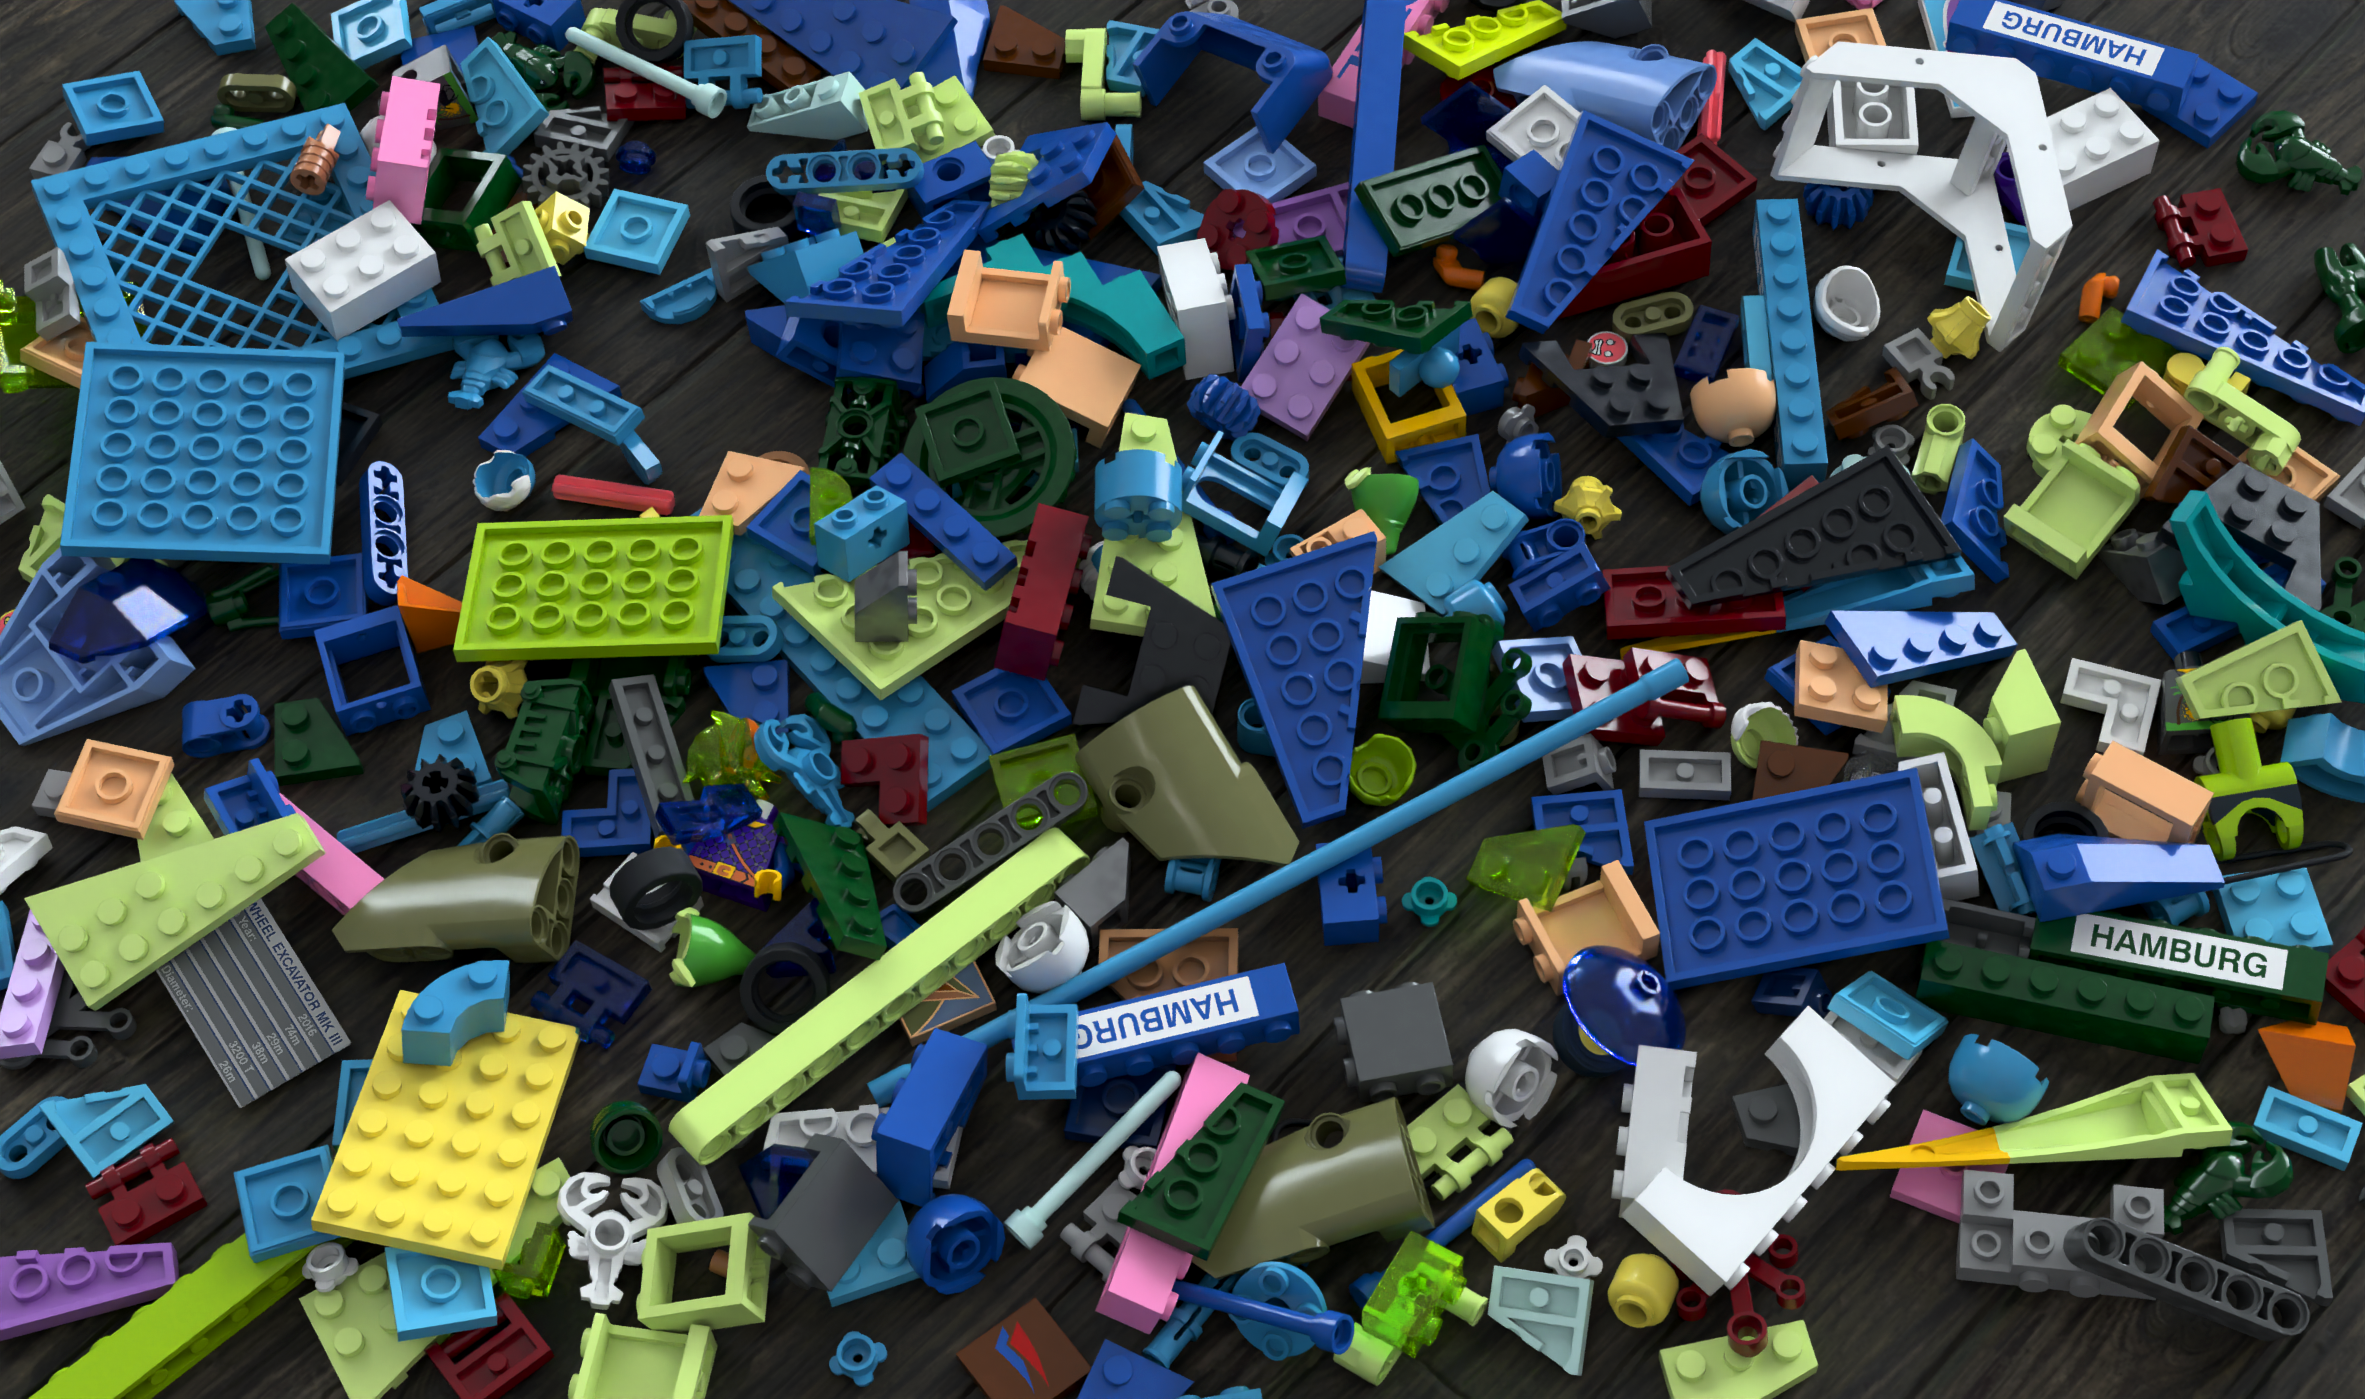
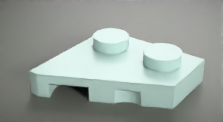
M1494 1265L1488 1315L1505 1328L1519 1335L1523 1341L1534 1349L1541 1351L1562 1366L1569 1374L1582 1376L1594 1280Z

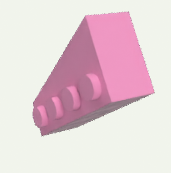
M392 76L390 92L382 91L379 115L385 116V120H377L375 143H380V148L373 147L370 171L376 172V176H368L366 200L373 201V209L390 200L409 223L421 225L438 111L440 84Z

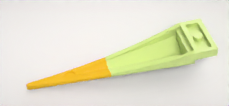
M2195 1073L2154 1075L2063 1107L2023 1118L2018 1122L2004 1123L1913 1145L1842 1156L1837 1159L1836 1170L2182 1157L2183 1149L2230 1146L2233 1129Z

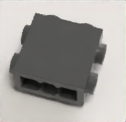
M1407 982L1397 986L1395 989L1379 992L1363 990L1340 999L1341 1017L1333 1018L1335 1036L1338 1046L1345 1044L1347 1046L1349 1058L1343 1059L1347 1087L1356 1086L1359 1103L1368 1101L1377 1103L1392 1097L1397 1098L1398 1096L1412 1093L1431 1095L1442 1091L1445 1087L1452 1086L1453 1062L1433 982L1424 984Z

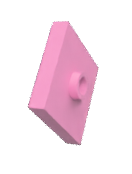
M1923 1109L1909 1145L1977 1130ZM2009 1164L1900 1168L1890 1197L1959 1223L1961 1184L1964 1169L2006 1173Z

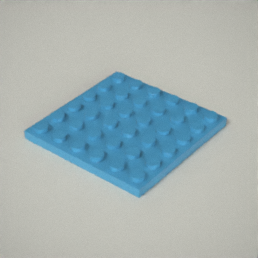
M86 342L60 542L62 556L330 565L345 352Z

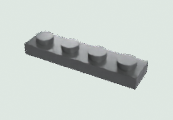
M651 674L611 680L608 690L655 839L661 835L673 837L687 836L702 827V822L655 676Z

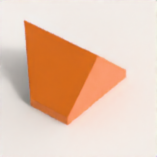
M402 575L397 581L398 607L417 654L454 644L462 602Z
M2286 1021L2258 1029L2289 1094L2341 1114L2356 1048L2348 1027L2318 1021L2316 1025Z

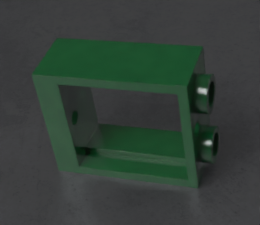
M440 148L429 167L421 225L410 224L431 247L478 252L476 245L479 241L474 228L488 223L491 230H493L494 226L491 218L506 209L519 188L521 181L507 155L468 151L465 149ZM458 180L480 182L462 212L441 210Z
M1455 611L1453 616L1446 617L1430 612H1417L1415 617H1397L1378 719L1400 732L1476 733L1495 631L1481 623L1479 616L1465 611ZM1461 642L1450 701H1417L1427 644Z

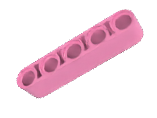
M280 793L279 795L284 804H290L296 813L304 817L326 854L295 875L345 916L352 907L381 883L384 878Z

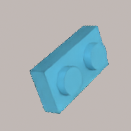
M2268 1086L2252 1127L2257 1129L2264 1140L2345 1171L2363 1123Z

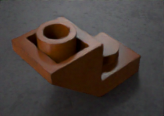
M1576 339L1571 354H1565L1573 369H1590L1592 343ZM1532 362L1526 377H1518L1512 400L1518 402V408L1520 409L1526 404L1534 406V418L1568 405L1571 398L1561 388H1550L1541 379L1543 372Z

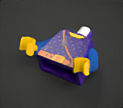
M756 800L747 816L725 810L720 812L714 821L706 823L687 836L677 839L673 836L661 835L654 841L653 849L671 846L682 849L689 856L702 879L703 891L767 912L772 896L774 901H781L782 891L795 880L794 864L791 863L785 851L787 845L784 842L783 836H777L772 826L779 811L773 804L764 800Z

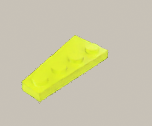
M1536 0L1497 10V17L1494 18L1475 15L1467 17L1465 25L1450 28L1448 24L1443 23L1432 26L1430 34L1419 36L1416 31L1404 33L1403 48L1445 72L1447 76L1460 80L1566 30L1567 24L1562 20L1561 11L1541 0Z

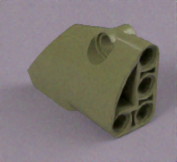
M1194 686L1182 687L1132 712L1095 737L1077 752L1075 756V761L1093 792L1098 795L1102 802L1100 812L1102 822L1114 832H1130L1159 861L1218 858L1263 862L1281 867L1290 864L1300 841L1255 768L1248 762H1240ZM1117 801L1126 802L1132 808L1123 807Z
M508 833L494 834L486 842L431 850L402 866L374 887L347 912L332 929V932L347 953L367 952L379 960L388 962L446 960L453 957L454 950L496 948L516 963L561 962L565 960L570 944L580 864V852L577 841L570 835L516 839Z
M1392 1097L1341 1115L1332 1112L1323 1113L1315 1117L1310 1126L1266 1145L1208 1260L1205 1261L1193 1255L1191 1262L1219 1280L1237 1273L1242 1276L1248 1269L1263 1262L1275 1261L1292 1266L1301 1265L1326 1255L1330 1251V1245L1375 1231L1380 1232L1385 1240L1390 1242L1435 1228L1432 1210L1409 1131L1397 1098ZM1335 1131H1342L1344 1133L1343 1139L1338 1145L1332 1148H1324L1325 1139L1329 1134Z

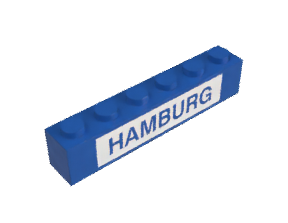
M1960 0L1949 21L1946 50L1965 54L2016 58L2033 70L2038 77H2044L2096 93L2112 88L2124 101L2178 116L2193 82L2199 55L2007 0Z
M1285 963L1078 1011L1077 1086L1094 1087L1104 1083L1107 1079L1127 1074L1140 1076L1150 1072L1153 1068L1173 1063L1177 1065L1190 1064L1197 1053L1205 1056L1219 1052L1232 1054L1241 1051L1245 1046L1261 1042L1279 1043L1287 1040L1291 1035L1299 1034V1011ZM1011 1039L1013 1051H1015V1039Z

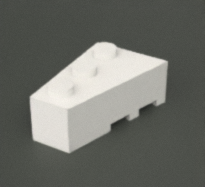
M1645 1045L1638 1046L1634 1084L1624 1083L1621 1112L1630 1113L1629 1127L1619 1126L1616 1155L1625 1156L1624 1171L1614 1169L1611 1195L1612 1199L1621 1200L1620 1218H1623L1621 1214L1664 1167L1683 1179L1688 1122L1692 1102V1082L1697 1052Z

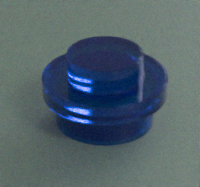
M629 141L617 149L616 159L619 161V168L629 174L642 175L651 171V166L656 162V153L644 142Z

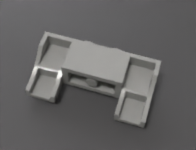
M1964 1169L1961 1184L1960 1222L1956 1250V1279L2015 1285L2028 1292H2043L2048 1289L2063 1290L2083 1298L2095 1297L2101 1294L2156 1300V1298L2080 1269L2068 1260L2063 1249L2064 1237L2067 1231L2076 1225L2096 1218L2013 1210L2014 1174ZM2113 1185L2110 1192V1219L2162 1239L2164 1236V1189ZM2089 1233V1245L2095 1253L2099 1254V1240L2094 1234ZM2136 1251L2134 1256L2135 1263L2141 1271L2145 1272L2146 1263L2144 1257Z

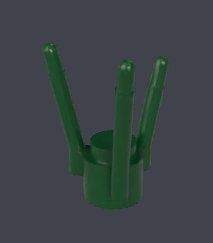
M265 565L236 582L205 595L206 605L214 624L217 627L227 624L230 632L248 627L279 625V615L243 618V614L249 612L245 595L278 580L279 568L273 571L272 565Z

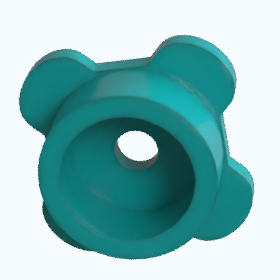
M1424 877L1415 883L1411 893L1404 894L1402 906L1405 910L1413 911L1417 914L1424 926L1433 927L1439 923V917L1446 911L1456 908L1457 897L1454 893L1448 892L1447 887L1440 880L1434 877ZM1427 899H1431L1434 901V903L1427 904L1425 901Z

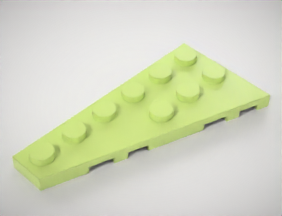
M295 813L24 899L88 1008L97 1011L326 854L304 817Z

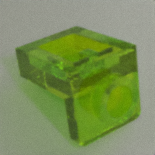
M537 1222L532 1238H527L522 1246L520 1254L521 1265L505 1262L503 1270L492 1269L504 1292L506 1291L509 1295L522 1299L530 1298L531 1295L548 1297L566 1246L556 1225Z

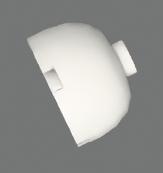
M1050 901L1024 914L1016 922L1021 929L1012 939L1005 934L995 954L996 965L1014 984L1024 991L1043 994L1082 973L1089 953V942L1085 927L1070 908L1065 904L1062 907L1057 901Z
M1505 1029L1494 1032L1481 1041L1469 1055L1465 1074L1466 1091L1473 1104L1487 1118L1501 1126L1516 1127L1517 1125L1513 1121L1518 1120L1523 1114L1526 1119L1530 1120L1537 1115L1548 1101L1557 1079V1074L1551 1071V1057L1558 1061L1557 1052L1550 1043L1521 1030Z

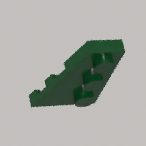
M1344 300L1319 319L1322 333L1339 336L1347 341L1358 340L1373 343L1376 347H1392L1407 350L1410 354H1423L1430 351L1432 346L1473 317L1471 301H1456L1452 309L1435 308L1434 301H1418L1416 305L1395 308L1393 300Z

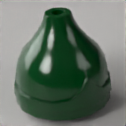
M629 1100L616 1101L604 1106L596 1114L590 1127V1147L597 1162L608 1171L618 1174L636 1173L648 1167L658 1156L663 1144V1131L657 1117L645 1106Z

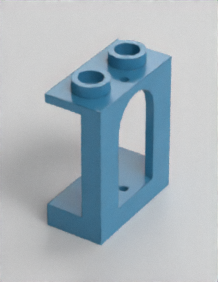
M1218 430L1210 445L1203 441L1190 463L1196 469L1188 465L1182 475V512L1266 557L1309 479L1293 471L1284 489L1279 488L1215 453L1224 434ZM1203 481H1214L1271 511L1259 532L1202 500L1197 492L1196 485Z

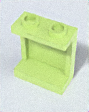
M2067 439L2062 445L2061 457L2020 507L2014 503L2004 515V530L2006 535L2077 580L2140 501V484L2132 472L2122 466L2114 468L2106 463L2091 446L2085 443L2078 445Z
M595 1313L592 1327L586 1328L582 1335L580 1354L584 1358L580 1373H574L570 1380L568 1399H705L717 1350V1343L709 1326L691 1324L687 1335L613 1325L609 1322L606 1314Z

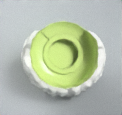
M1772 702L1748 704L1740 708L1734 715L1731 724V746L1737 759L1748 768L1757 769L1761 740L1798 746L1799 736L1796 735L1798 729L1793 726L1790 715L1784 713L1780 706H1775Z

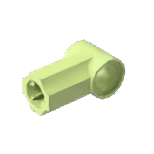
M1952 404L1936 405L1927 414L1925 431L1911 478L1921 492L1935 495L1937 492L1947 491L1965 428V415L1963 411Z

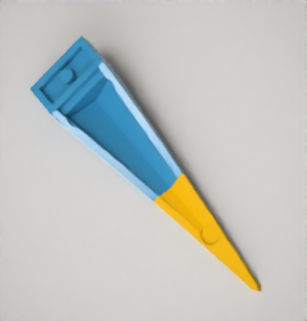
M1960 555L1958 558L1814 585L1805 592L1800 590L1783 597L1786 630L1680 635L1676 637L1663 636L1621 648V660H1623V656L1631 647L1670 652L1824 625L1831 610L1904 611L1932 606V598L1934 597L1950 598L1958 595L1960 592L1975 590V574Z

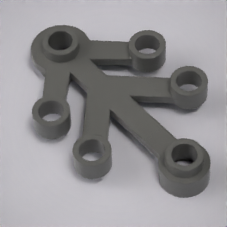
M65 969L46 1038L59 1029L109 1031L111 1036L117 1040L127 1039L135 1033L137 1029L136 1020L131 1012L125 1008H117L111 1012L86 1011L89 1008L81 994L78 992L73 996L75 984ZM127 1020L123 1027L114 1028L117 1022ZM77 1036L71 1041L46 1039L42 1054L0 1059V1065L6 1069L16 1070L30 1065L36 1058L70 1059L74 1066L85 1068L96 1061L98 1050L92 1040L86 1036ZM88 1047L84 1055L75 1056L79 1049Z

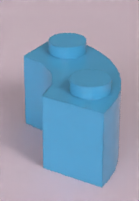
M2332 713L2312 714L2307 717L2288 719L2280 763L2289 762L2295 772L2296 779L2320 792L2338 798L2365 803V731L2342 723Z
M509 960L477 961L454 969L430 983L413 1001L404 1018L401 1029L403 1063L451 1066L457 1051L469 1040L485 1033L503 1032L505 1030L510 997Z

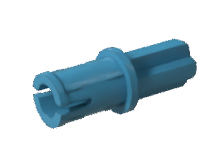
M503 796L477 824L475 822L470 824L472 831L457 846L486 842L494 834L506 833L525 814L521 812L522 810L512 800Z

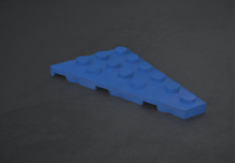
M1374 531L1217 581L1211 585V591L1302 829L1343 816L1346 812L1377 537Z

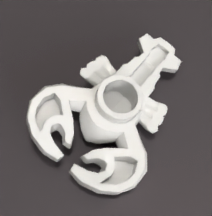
M581 1172L570 1177L559 1190L557 1210L564 1224L572 1225L584 1234V1237H582L575 1231H569L567 1234L569 1237L568 1246L570 1247L569 1254L573 1259L588 1260L592 1283L581 1287L580 1295L581 1300L590 1302L591 1308L607 1310L611 1303L620 1304L623 1292L615 1287L614 1283L618 1279L622 1265H640L641 1255L646 1246V1239L633 1243V1240L646 1235L647 1229L662 1227L667 1220L668 1200L664 1190L652 1180L637 1177L623 1179L621 1188L630 1190L639 1197V1199L632 1198L627 1192L620 1194L622 1205L635 1219L631 1222L615 1210H606L596 1214L594 1217L588 1215L602 1205L609 1195V1192L606 1190L595 1194L589 1193L592 1189L610 1186V1177L606 1175Z

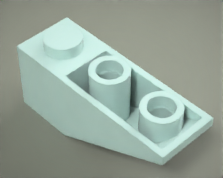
M849 71L804 85H796L790 89L773 94H765L762 97V103L753 105L747 128L753 132L839 140L868 131L869 126L858 93L865 89Z

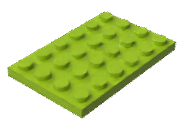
M732 515L477 523L453 648L456 661L476 662L719 654L734 536Z

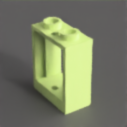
M749 1212L647 1229L646 1246L641 1255L643 1273L641 1291L636 1300L637 1319L651 1330L688 1334L691 1324L709 1326L711 1330L765 1322L771 1256L766 1254L757 1245L759 1237L748 1226L755 1216ZM730 1245L725 1295L672 1303L677 1253Z

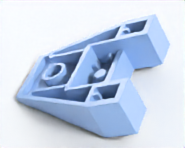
M57 549L42 563L0 634V720L21 746H26L162 699L196 669L172 637L147 628L137 635L126 647L123 645L93 606L101 596L123 577V574L110 558L62 556L61 549Z

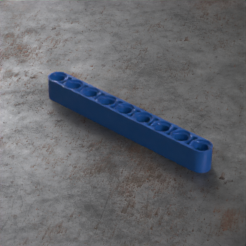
M1365 0L1342 256L1346 284L1340 285V288L1382 293L1384 287L1388 248L1354 189L1361 181L1394 172L1406 0Z

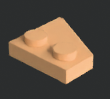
M728 451L699 516L732 515L734 535L741 536L747 531L746 527L784 486L800 470L805 472V467Z

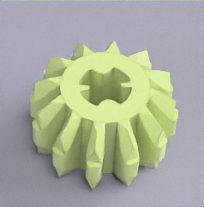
M1012 151L996 156L994 164L990 168L991 178L988 180L990 184L988 195L992 198L991 207L1022 195L1029 181L1027 179L1028 173L1039 162L1034 154L1025 153L1024 151Z

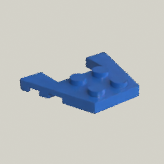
M1108 122L1027 136L1020 151L1034 154L1039 162L1028 173L1027 179L1029 181L1020 197L988 209L977 230L985 243L996 239L999 236L996 230L1011 221L1014 227L1027 221L1033 208L1044 202L1047 208L1091 184L1116 136Z

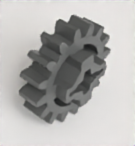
M562 141L557 143L556 150H551L548 146L544 145L542 146V156L532 153L530 155V164H524V177H522L523 193H527V200L531 201L532 204L538 203V207L556 191L589 209L590 205L600 208L602 206V197H608L609 168H605L603 157L594 158V149L591 147L582 152L579 151V143L574 142L570 149L565 148ZM588 175L591 177L592 182L588 181ZM541 179L544 180V187L540 183Z

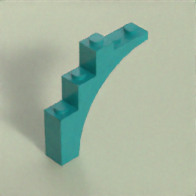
M1023 233L986 248L987 262L983 264V267L1043 274H1051L1053 263L1047 266L1042 265ZM1081 251L1056 260L1063 262L1064 276L1071 279L1068 303L1062 302L1060 308L1063 312L1064 321L1083 326L1111 341L1131 357L1134 362L1141 365L1140 369L1149 380L1186 364L1184 336L1140 269L1125 276H1119L1111 282L1102 285ZM957 275L940 281L920 305L921 313L925 314L924 321L928 328L948 322L947 312Z
M2190 490L2169 519L2171 529L2183 556L2184 564L2187 567L2178 585L2189 614L2191 616L2238 623L2245 645L2302 620L2340 699L2365 704V633L2350 628L2318 612L2287 592L2263 572L2238 546L2219 519L2207 492Z

